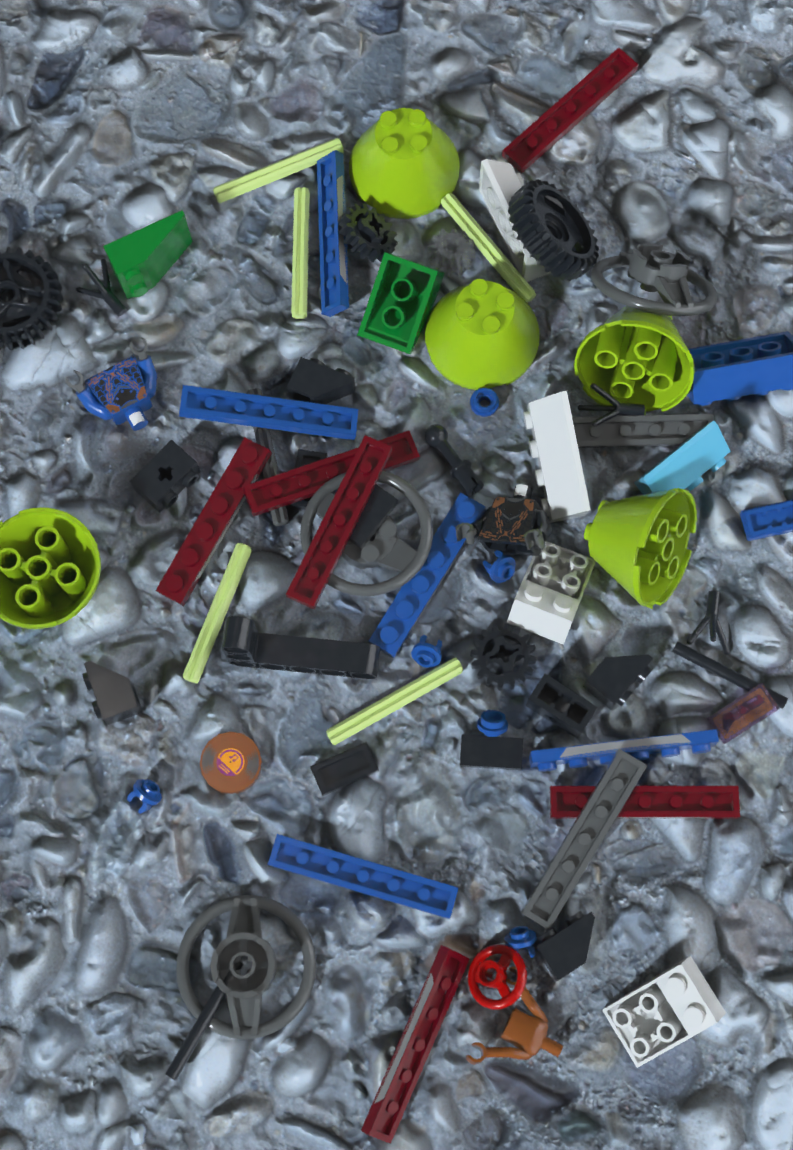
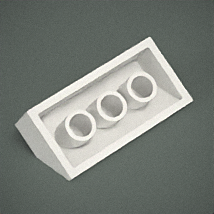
M489 159L482 160L479 191L516 269L527 282L550 274L551 271L545 272L542 265H537V261L530 257L527 249H522L524 245L521 240H517L518 234L512 230L514 224L509 221L508 202L514 193L524 186L521 174L515 173L510 163Z
M563 391L530 402L527 407L528 411L523 412L526 429H532L534 439L529 441L532 459L537 458L539 469L535 470L538 488L543 487L545 498L541 499V508L549 516L550 523L583 517L591 510L567 391Z

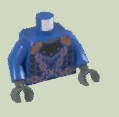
M143 337L141 338L145 346L141 351L135 350L132 340L130 342L131 351L138 355L137 360L133 355L85 380L87 386L83 385V375L79 371L73 370L79 377L78 382L74 385L69 382L66 376L64 377L65 384L76 389V396L89 413L103 420L112 419L116 425L128 421L134 431L140 430L148 424V420L143 412L152 408L151 398L155 396L157 386V373L151 356L146 354L148 345Z

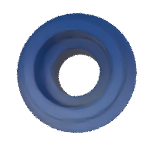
M488 388L476 390L470 399L472 411L482 417L493 415L499 407L498 395ZM487 400L490 405L482 407L479 402Z
M487 710L478 719L477 728L488 737H497L508 730V722L504 713L497 710Z

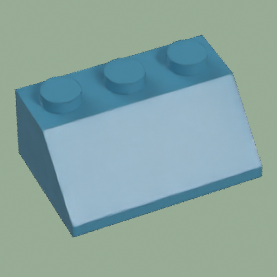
M713 420L703 426L637 479L634 484L642 494L674 488L685 489L686 487L691 491L704 481L701 475L710 469L712 472H715L727 462L724 457L731 451L718 424Z

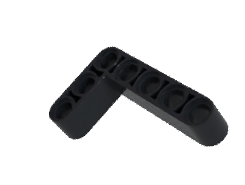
M229 616L225 620L222 651L228 662L232 665L361 679L377 678L380 647L377 645L258 633L254 621L249 618Z

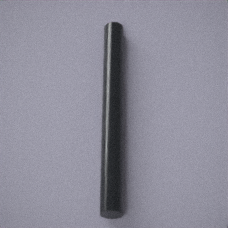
M678 641L672 650L673 653L751 693L761 687L771 702L782 709L787 703V697Z
M243 962L235 963L236 970H241L244 966ZM230 970L224 979L226 985L233 976ZM216 986L165 1073L174 1080H177L226 996V993L221 991L218 986Z

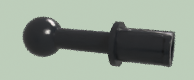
M439 424L429 426L425 432V440L430 446L438 447L452 466L450 475L458 479L469 496L474 494L473 491L475 493L481 491L484 483L471 469V462L469 460H461L447 441L448 432L445 427Z

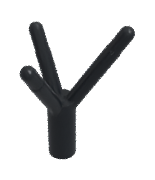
M101 259L104 285L88 264H83V269L101 292L77 287L76 291L103 299L118 317L123 315L127 309L111 291L106 260Z
M595 383L591 384V388L612 405H578L577 407L578 410L609 411V413L592 421L593 427L619 414L641 416L645 412L644 404L620 403Z
M709 591L706 616L687 639V644L691 645L709 623L710 640L712 642L716 641L717 633L723 651L728 655L730 650L718 619L721 593Z

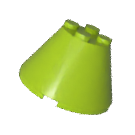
M398 108L383 112L380 119L358 138L349 158V177L358 198L361 201H365L372 208H376L377 213L391 218L411 219L435 211L440 207L441 199L448 193L454 192L459 179L460 162L455 145L448 135L430 121L420 109Z
M484 279L473 280L472 283L457 287L444 295L433 307L425 328V344L430 360L435 368L454 384L472 390L490 389L504 384L507 386L519 379L532 365L540 341L538 321L529 304L511 289L496 282L485 281Z
M629 306L623 307L582 340L577 349L574 362L575 374L579 376L583 384V390L591 399L600 405H612L591 388V384L595 383L620 403L644 404V415H646V411L661 409L664 412L679 404L689 393L695 373L691 353L675 327L672 316L649 313Z
M680 488L613 501L602 500L593 522L588 523L584 530V539L588 541L590 556L640 605L653 609L654 604L661 606L677 588L692 553V550L687 549L690 533H696L697 510L695 500L689 491Z
M41 507L19 511V514L5 522H0V619L11 625L26 629H44L62 624L78 614L88 604L96 591L101 573V558L97 543L83 523L64 511Z

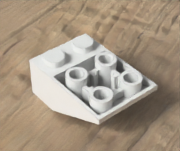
M545 541L546 547L541 549L540 556L532 557L514 599L507 623L564 645L596 561Z
M691 956L663 971L602 1010L637 1068L718 1023L726 1014Z

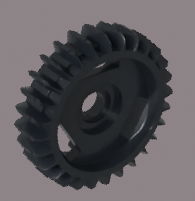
M537 179L526 183L514 193L508 202L509 221L514 224L512 230L517 232V240H521L523 243L522 249H527L530 257L537 261V265H542L545 272L551 271L553 277L559 276L561 280L567 279L571 281L584 275L597 263L599 246L596 245L598 239L593 236L595 230L590 228V221L585 219L583 216L584 212L577 208V204L570 200V196L564 195L562 189L557 190L555 184L549 185L548 181Z
M8 246L5 253L1 254L0 252V297L2 292L7 289L15 291V296L12 300L3 301L0 299V350L4 343L12 351L14 343H18L23 349L24 341L29 340L34 345L35 336L38 335L44 339L45 336L42 331L45 328L52 331L53 328L49 322H58L59 319L55 312H62L60 302L64 301L61 293L62 286L56 272L48 262H44L43 257L40 255L35 257L31 250L24 254L20 247L17 248L15 253ZM19 272H29L42 281V283L35 287L22 277ZM29 318L21 324L11 327H4L6 325Z

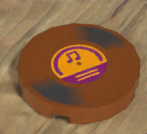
M236 732L218 734L208 741L200 759L201 773L210 787L225 794H237L246 791L255 784L262 768V758L256 744L249 737Z

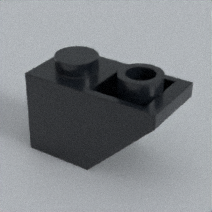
M300 357L287 386L290 399L318 404H328L353 394L356 389L355 377H352L348 371L341 368L334 370L326 367L318 359L310 358L308 360Z
M649 654L605 657L586 679L583 687L610 710L616 703L622 707L633 694L629 689L637 680L641 684L652 671L649 664L653 657Z
M88 661L84 663L87 672L83 673L82 676L88 691L93 690L96 700L92 702V706L98 719L103 718L110 725L143 712L135 686L129 678L94 662Z
M579 911L565 920L568 927L557 933L555 928L538 937L541 944L536 946L535 949L555 981L560 980L586 963L595 919L592 912L584 916L582 911Z

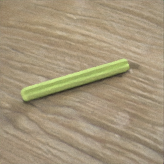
M339 138L332 139L213 188L214 196L218 203L225 202L316 165L317 160L334 150L343 153V145Z
M297 187L294 190L291 313L295 319L307 317L310 193L306 187Z
M448 193L441 199L444 209L511 289L527 303L533 300L536 296L534 289L453 193Z
M237 543L235 545L184 670L183 678L191 683H198L252 552L251 547L246 544Z
M457 658L450 659L327 729L326 734L333 745H336L463 672L460 661Z

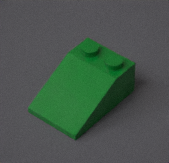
M181 210L103 247L113 272L128 300L133 297H141L148 290L154 288L193 241L185 214Z
M384 252L357 335L411 354L436 301L445 272Z

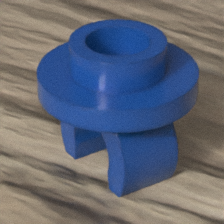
M496 550L494 553L497 560L493 564L485 560L483 565L494 582L502 583L514 575L516 561L510 555H504L501 551Z
M423 635L419 643L412 649V658L422 667H435L440 664L442 659V641L438 640L437 645L434 646L426 643L427 636Z
M149 779L137 780L133 785L134 791L127 797L128 802L134 801L138 797L142 800V807L138 810L140 814L150 810L153 805H157L162 799L159 786Z
M517 926L505 935L504 940L507 946L515 949L517 952L521 948H527L530 957H535L536 952L533 944L536 942L537 937L533 930L528 929L526 926Z

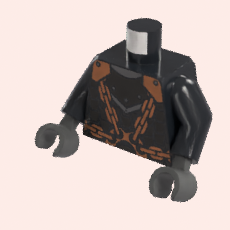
M518 484L515 486L513 497L498 496L494 499L492 506L471 524L461 523L457 525L456 537L457 541L466 538V543L471 545L474 544L475 538L478 537L480 543L490 552L499 550L502 553L540 556L541 549L546 547L545 541L551 535L553 529L547 513L541 509L536 500L531 499L533 489L527 485Z

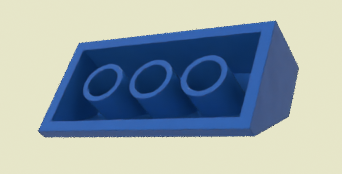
M789 331L688 349L694 361L695 373L692 387L687 396L694 405H710L713 401L723 399L733 401L740 399L741 396L752 394L766 395L770 391L780 389L793 390V336Z

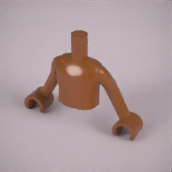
M516 966L508 968L510 972L517 975ZM509 979L506 980L509 988L515 987L516 982H512ZM525 987L520 997L534 1016L528 1015L515 1007L500 1036V1039L515 1047H485L482 1043L475 1042L471 1045L480 1050L481 1057L475 1059L470 1055H466V1059L471 1064H479L488 1057L528 1060L536 1055L540 1049L558 1057L563 1049V1045L547 1037V1017Z

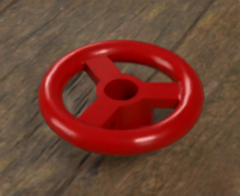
M495 944L482 949L473 959L468 972V986L473 998L481 1006L492 1010L504 1009L515 1003L523 993L527 981V970L523 958L515 949L503 944ZM502 954L498 963L493 960H486L492 955ZM511 961L514 962L517 969V981L512 991L506 983V970ZM494 972H497L496 978L493 980L492 976ZM478 983L489 988L498 989L502 999L493 1000L487 998L480 991Z

